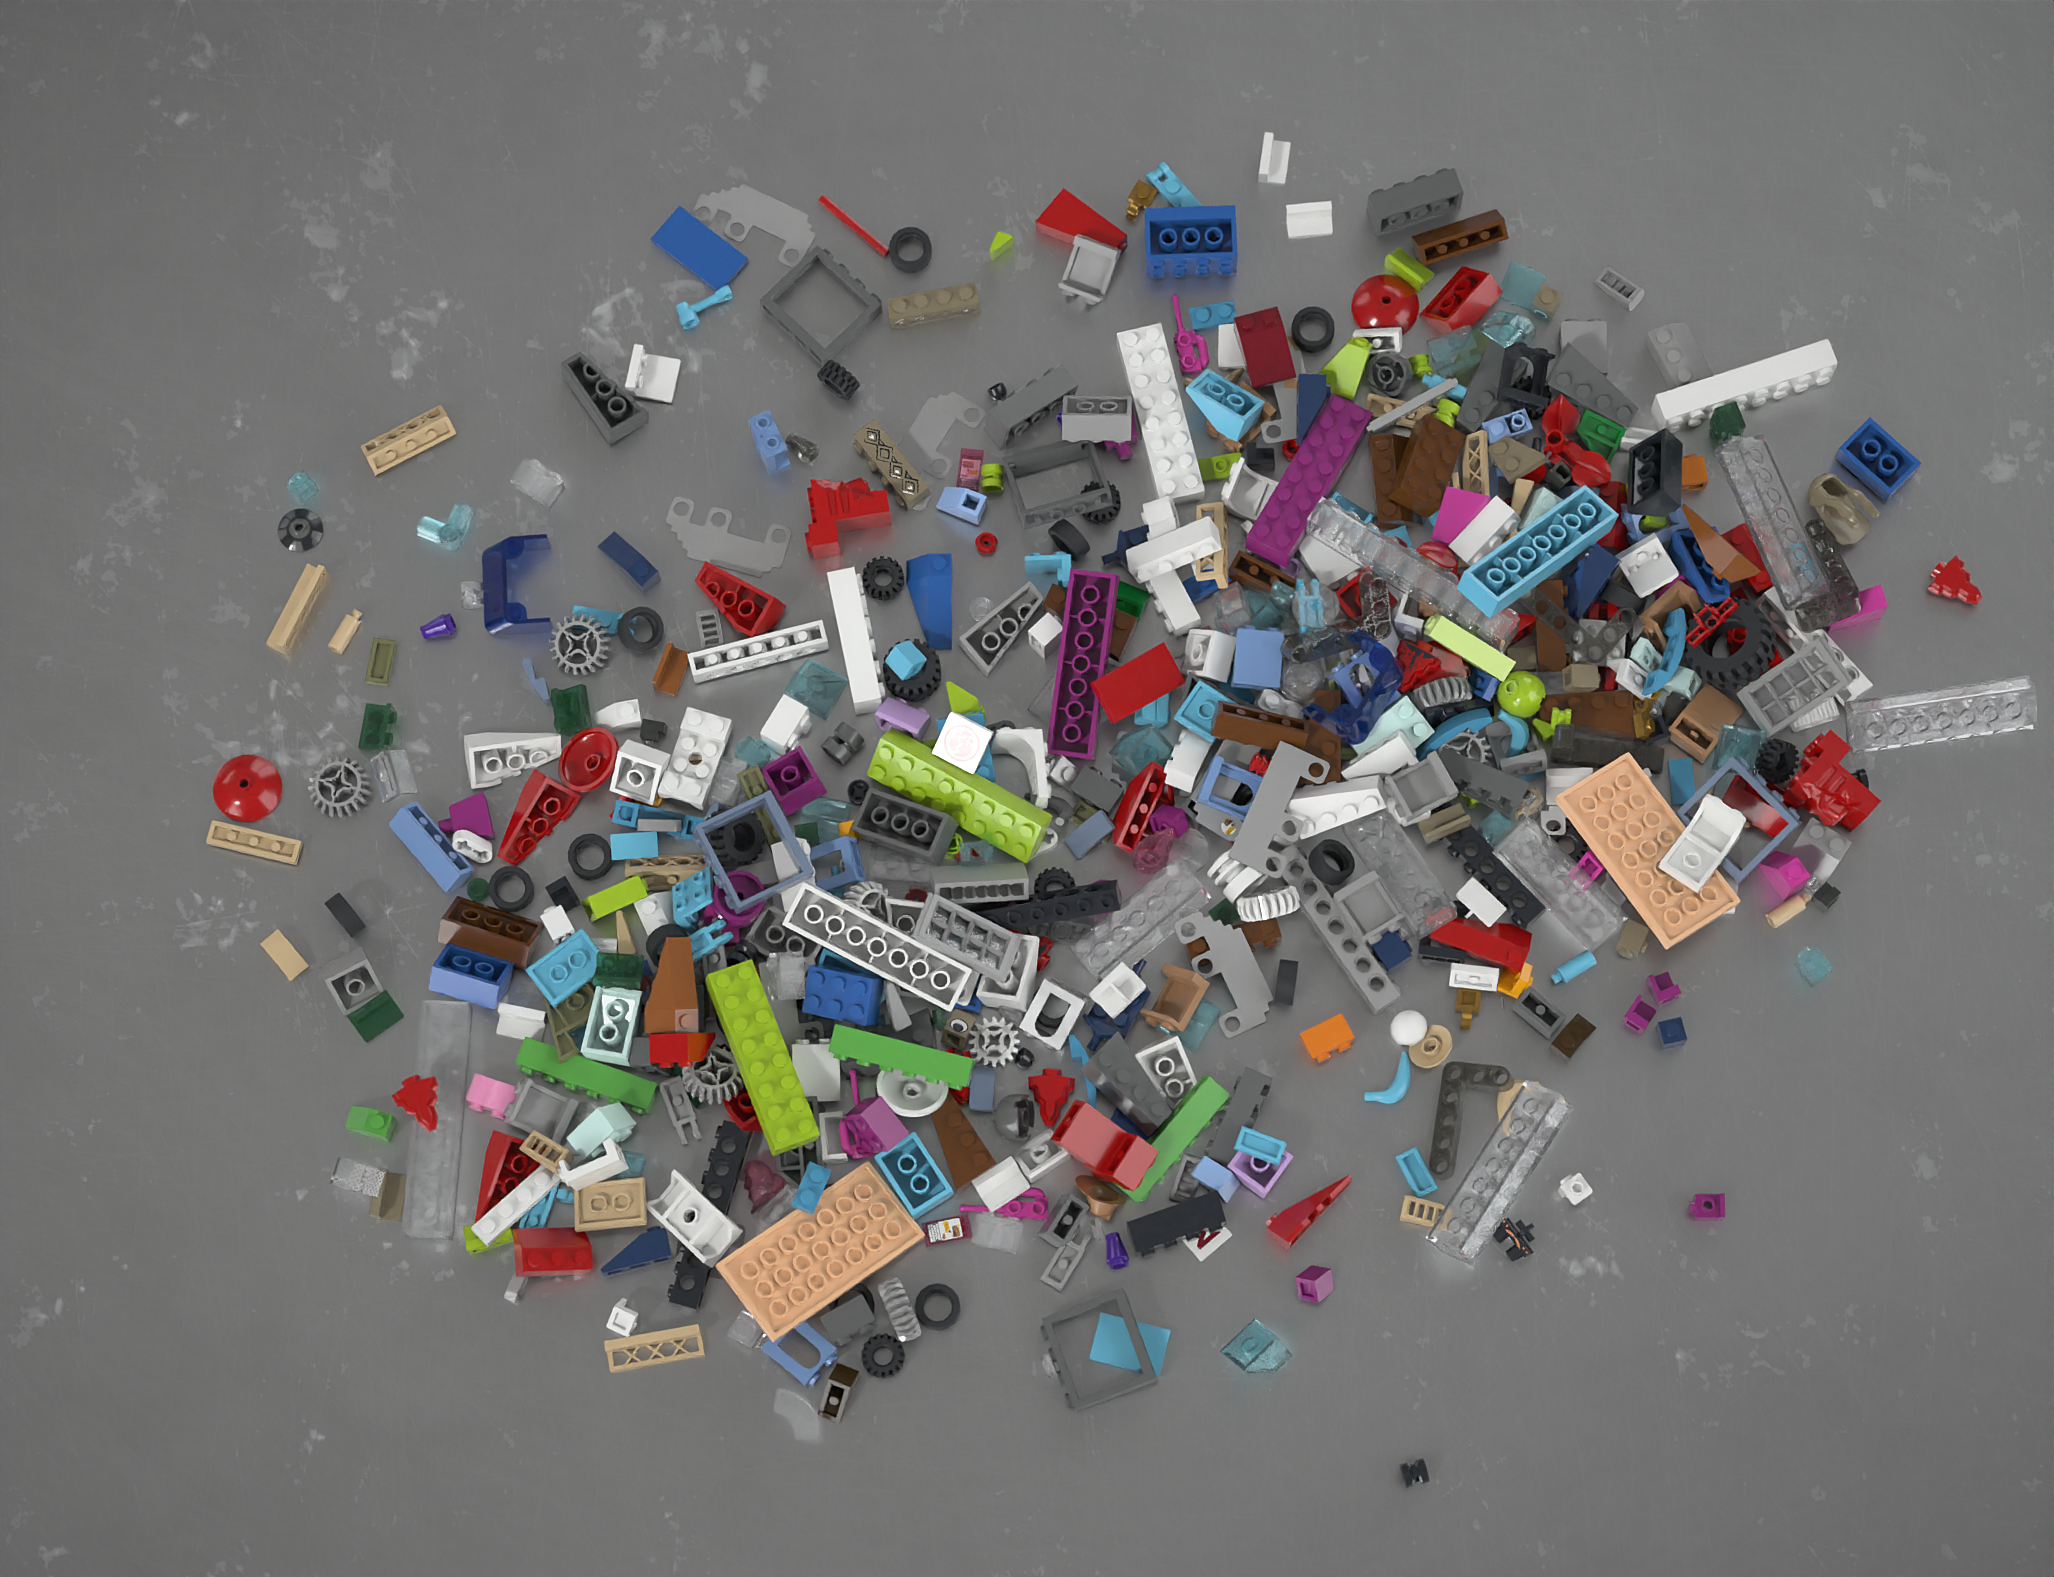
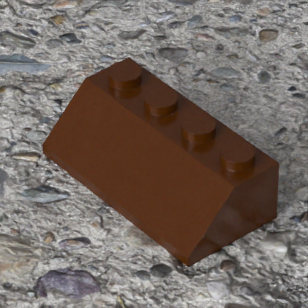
M1394 433L1369 435L1368 449L1377 531L1396 529L1402 526L1406 528L1423 527L1421 515L1388 498L1409 437Z
M457 896L441 918L437 942L445 945L450 943L514 963V968L526 970L534 957L545 924Z

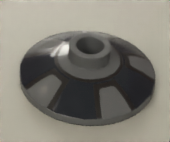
M299 508L288 512L283 516L278 525V537L285 548L293 552L302 553L310 551L319 544L323 537V523L320 517L309 509ZM297 525H303L302 530H295Z

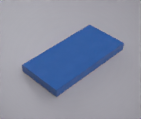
M680 205L651 237V241L715 291L727 286L749 261L745 255Z

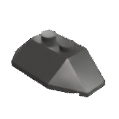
M809 1096L806 1099L820 1132L818 1140L775 1155L777 1173L797 1190L809 1162L826 1168L822 1156L820 1109L817 1096Z

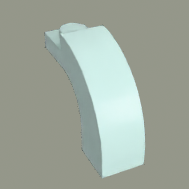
M1642 637L1633 646L1630 655L1632 662L1648 674L1658 670L1662 660V656L1655 650L1650 641ZM1678 665L1675 673L1662 687V690L1692 701L1702 680L1694 670Z

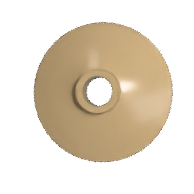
M1441 1025L1427 1026L1424 1039L1414 1046L1409 1045V1056L1412 1062L1422 1068H1430L1440 1064L1448 1056L1452 1048L1450 1032Z

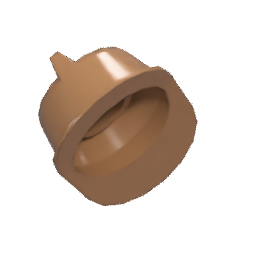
M1079 1175L1075 1178L1076 1187L1086 1195V1204L1090 1206L1088 1211L1105 1220H1111L1118 1205H1122L1126 1201L1124 1195L1113 1190L1098 1178L1089 1175Z

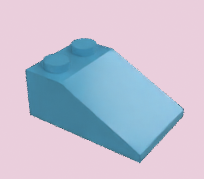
M1208 368L1190 383L1185 390L1215 429L1236 442L1258 422L1265 401Z

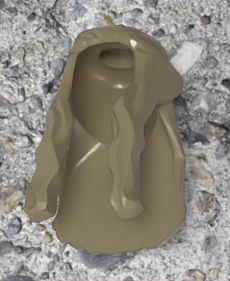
M1824 473L1815 478L1810 484L1808 504L1816 508L1824 528L1835 539L1836 544L1839 543L1844 546L1856 544L1860 539L1868 535L1871 526L1870 521L1861 514L1847 493L1871 517H1879L1880 510H1877L1862 492L1845 484L1837 475Z

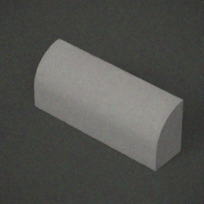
M1024 862L930 867L932 894L935 893L955 904L1029 899V878Z

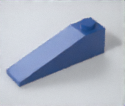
M1712 526V528L1715 529L1716 532H1718L1717 528L1715 526ZM1692 529L1674 532L1667 552L1676 569L1707 603L1725 601L1730 596L1729 582L1725 578L1722 580L1718 579L1711 572L1713 567L1706 562Z
M926 554L907 560L906 584L925 640L929 647H933L935 650H952V554Z

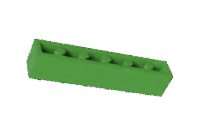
M835 1024L828 1052L834 1053L833 1058L847 1061L848 1057L857 1059L856 1064L870 1067V1064L874 1063L880 1065L879 1070L893 1073L894 1069L902 1070L903 1076L916 1079V1075L925 1076L926 1082L938 1085L940 1080L949 1082V1088L961 1091L963 1086L969 1087L976 1060Z
M526 1036L515 1062L520 1068L519 1071L526 1075L533 1076V1073L541 1075V1079L552 1084L555 1081L564 1083L563 1087L576 1092L577 1089L586 1091V1096L594 1099H599V1096L608 1099L607 1103L609 1104L620 1102L622 1105L630 1107L629 1111L638 1115H642L643 1112L650 1114L660 1089L655 1082L579 1055L560 1065L554 1046Z
M1204 1074L1146 1141L1159 1152L1156 1155V1161L1153 1166L1144 1174L1142 1184L1134 1192L1123 1189L1116 1183L1113 1184L1136 1203H1139L1140 1200L1144 1201L1150 1195L1151 1187L1164 1179L1167 1174L1165 1171L1171 1164L1175 1165L1181 1159V1152L1186 1146L1190 1147L1197 1140L1196 1135L1198 1132L1211 1124L1213 1121L1212 1116L1217 1110L1221 1111L1227 1105V1098L1230 1094L1210 1076Z

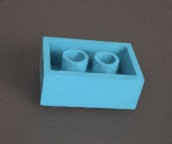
M915 1131L907 1135L890 1151L881 1152L874 1156L877 1165L914 1220L954 1195L951 1186Z

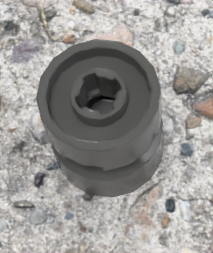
M841 722L834 730V736H829L821 745V748L835 762L844 766L852 756L851 751H857L864 743V739L850 725Z

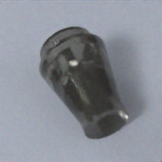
M794 432L786 439V444L790 446L802 462L812 463L819 455L820 450L817 448L816 443L800 437Z
M1671 692L1669 696H1666L1662 713L1667 727H1671L1681 712L1687 707L1688 699L1675 692Z

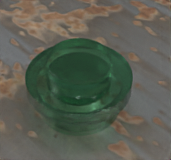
M482 878L471 880L467 885L468 896L474 901L485 900L489 896L488 882Z

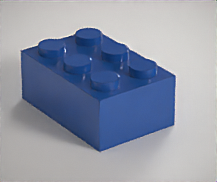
M1869 418L1838 449L1835 456L1837 460L1885 503L1918 471L1921 465L1919 460L1872 418Z
M447 943L432 965L428 989L442 995L459 998L461 1001H469L481 1005L484 1008L496 1009L510 987L514 963Z
M826 964L809 965L802 1012L863 1026L878 1024L883 980L885 978Z

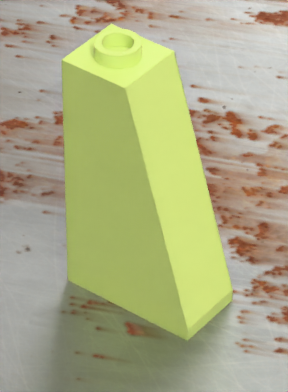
M1435 613L1425 623L1424 627L1426 629L1423 632L1424 634L1481 671L1504 682L1516 663L1439 614Z

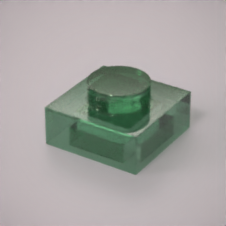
M817 822L794 825L796 838L806 839L810 848L820 845Z
M1227 898L1208 911V915L1211 916L1214 922L1221 920L1224 926L1232 925L1240 918L1238 911Z
M936 1005V1010H932V1022L937 1024L938 1031L944 1030L947 1024L946 1009Z

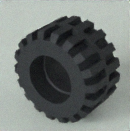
M914 638L912 643L927 659L924 664L926 670L920 678L902 681L885 662L888 657L886 654L883 664V674L888 689H891L894 696L899 695L903 700L909 698L910 702H915V698L918 697L919 700H923L926 694L928 696L932 695V690H936L939 686L938 681H941V665L939 656L936 655V650L933 647L930 648L927 642L924 641L921 644L919 639ZM890 647V648H889V650H888V653H889V654H890V652L892 651L893 647Z
M731 808L718 809V811H714L713 813H711V817H707L706 820L711 819ZM748 813L705 834L722 867L750 865L752 861H756L759 858L757 854H761L763 850L761 845L764 844L765 839H763L762 835L765 833L764 829H761V821L756 820L757 815L755 813ZM732 829L734 830V833H735V843H734V846H733V844H732V842H731V832H732Z

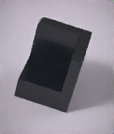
M1247 442V467L1252 471H1275L1274 448H1256V442Z
M1662 715L1656 717L1654 721L1656 726L1655 737L1647 739V741L1641 739L1645 751L1666 744L1670 738Z
M566 876L545 887L556 907L561 905L565 913L581 905Z

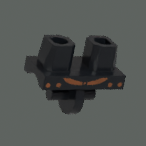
M1504 1218L1499 1222L1500 1226L1496 1228L1492 1235L1499 1243L1504 1242L1509 1237L1515 1245L1505 1251L1511 1261H1516L1522 1257H1529L1534 1253L1523 1238L1525 1236L1529 1243L1535 1239L1530 1232L1535 1228L1532 1223L1525 1226L1520 1219L1515 1223L1520 1229L1518 1231L1510 1218Z

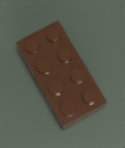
M1428 413L1414 423L1388 498L1426 519L1438 511L1461 450L1465 434Z

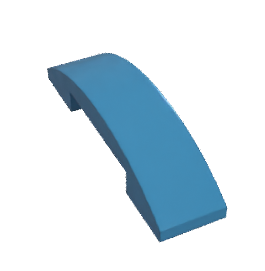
M1682 608L1673 610L1667 615L1662 634L1668 636L1669 639L1659 669L1649 673L1642 691L1644 696L1661 689L1671 679L1680 663L1686 641V619L1684 609Z
M1487 708L1475 709L1446 720L1433 729L1435 732L1415 749V757L1419 762L1427 758L1428 754L1468 727L1473 733H1476L1493 721Z
M616 800L612 823L636 828L638 819L682 820V832H657L693 840L692 835H694L695 826L704 821L703 818L622 800Z
M1069 1035L1072 1062L1082 1061L1084 1067L1090 1059L1079 1040L1074 1035ZM1085 1077L1088 1104L1095 1109L1096 1086Z

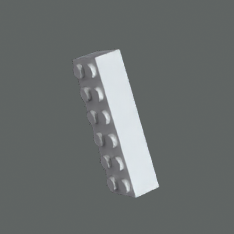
M854 567L827 572L856 716L876 712L886 700L883 682L878 683V681L882 680L878 660L873 661V659L878 658L874 638L869 639L873 637L869 617H864L868 616L865 595L860 596L864 594L861 575L855 574Z

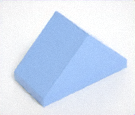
M1207 1156L1202 1157L1190 1174L1211 1192L1217 1190L1219 1198L1224 1203L1229 1201L1240 1185L1231 1171Z

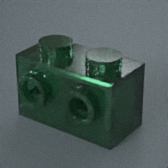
M1736 401L1714 409L1709 422L1711 427L1709 433L1712 441H1716L1718 448L1723 446L1730 448L1739 443L1746 425Z

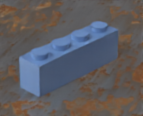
M417 801L402 806L388 824L446 893L460 888L475 870L461 853L453 849L452 842Z

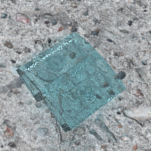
M820 796L803 806L796 838L806 839L807 843L813 846L839 838L838 823L849 821L852 803Z

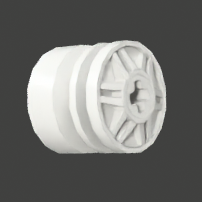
M1229 849L1215 861L1208 870L1207 876L1211 880L1217 878L1214 882L1217 887L1228 883L1223 894L1235 905L1239 898L1253 893L1269 875L1228 857L1231 850Z

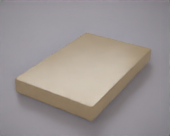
M645 1178L601 1181L579 1191L574 1189L576 1232L647 1225Z

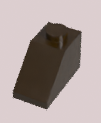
M1577 1013L1550 1044L1548 1050L1568 1064L1595 1031L1596 1027Z
M837 1362L828 1378L817 1415L837 1423L841 1422L859 1375L858 1370Z

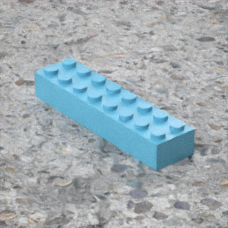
M1584 485L1465 570L1456 589L1491 619L1611 532L1619 514Z

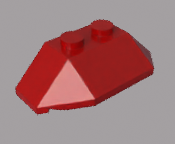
M1151 761L1129 783L1112 821V824L1115 826V829L1112 831L1114 845L1131 855H1136L1157 845L1160 836H1154L1149 817L1162 804L1173 807L1175 805L1173 786L1165 783L1167 773H1164L1165 768L1154 761Z

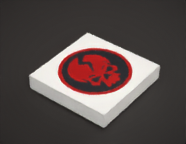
M952 711L932 753L974 774L994 732Z

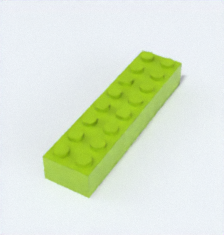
M893 727L880 738L866 775L920 805L949 814L959 823L958 826L1026 864L1036 855L1053 815L976 773L971 774L933 754V749Z
M752 959L708 974L705 980L707 989L772 1156L817 1141L820 1136L819 1129Z

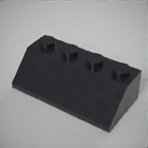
M1667 428L1629 448L1627 512L1629 514L1664 517L1681 507L1683 443Z
M1216 1190L1126 1222V1230L1136 1257L1141 1255L1142 1258L1154 1255L1156 1249L1162 1247L1165 1250L1178 1246L1177 1242L1185 1239L1187 1242L1197 1240L1201 1237L1200 1234L1207 1231L1210 1234L1217 1233L1223 1230L1222 1226L1226 1225V1218Z

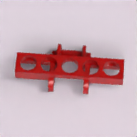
M1730 596L1716 609L1713 606L1711 607L1710 604L1703 603L1705 607L1697 614L1692 613L1695 616L1693 619L1698 626L1685 639L1693 648H1696L1707 636H1710L1719 625L1725 622L1739 608ZM1728 604H1733L1728 610H1726V606ZM1709 610L1712 615L1703 622L1700 617ZM1713 619L1716 620L1715 626L1710 627L1709 622ZM1697 635L1698 637L1691 642L1692 637Z

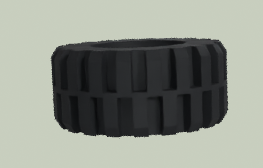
M1730 596L1739 608L1696 648H1693L1686 640L1684 652L1686 653L1685 658L1707 684L1714 685L1719 689H1724L1726 686L1729 690L1737 689V685H1740L1742 688L1748 686L1749 681L1758 680L1760 678L1759 674L1762 671L1765 673L1768 670V662H1772L1775 657L1772 650H1776L1777 641L1774 639L1776 634L1771 626L1772 624L1755 604H1751L1749 600L1744 598L1739 600L1737 597ZM1724 601L1706 604H1710L1711 607L1713 606L1716 609ZM1728 604L1726 606V610H1728L1733 604ZM1708 610L1700 619L1705 622L1712 614ZM1690 619L1687 623L1689 629L1686 630V636L1698 626L1694 619ZM1714 619L1709 622L1710 627L1716 624ZM1735 628L1747 629L1746 640L1739 651L1726 658H1714L1712 656L1714 644L1723 633ZM1693 636L1691 642H1693L1698 636Z

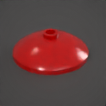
M1387 274L1373 276L1365 280L1356 289L1351 304L1352 316L1360 329L1401 327L1403 336L1417 321L1419 299L1413 287L1402 278ZM1388 299L1390 300V303L1384 304L1382 300Z
M591 727L582 730L571 738L564 747L558 763V773L562 783L575 792H588L602 785L615 769L619 751L615 736L604 728Z
M249 754L237 756L227 761L219 769L213 782V797L219 810L228 818L242 823L256 822L271 814L280 802L283 790L282 779L276 767L263 757ZM247 781L248 786L242 788L241 783Z

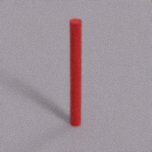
M823 194L818 201L881 255L886 257L889 254V249L827 196Z

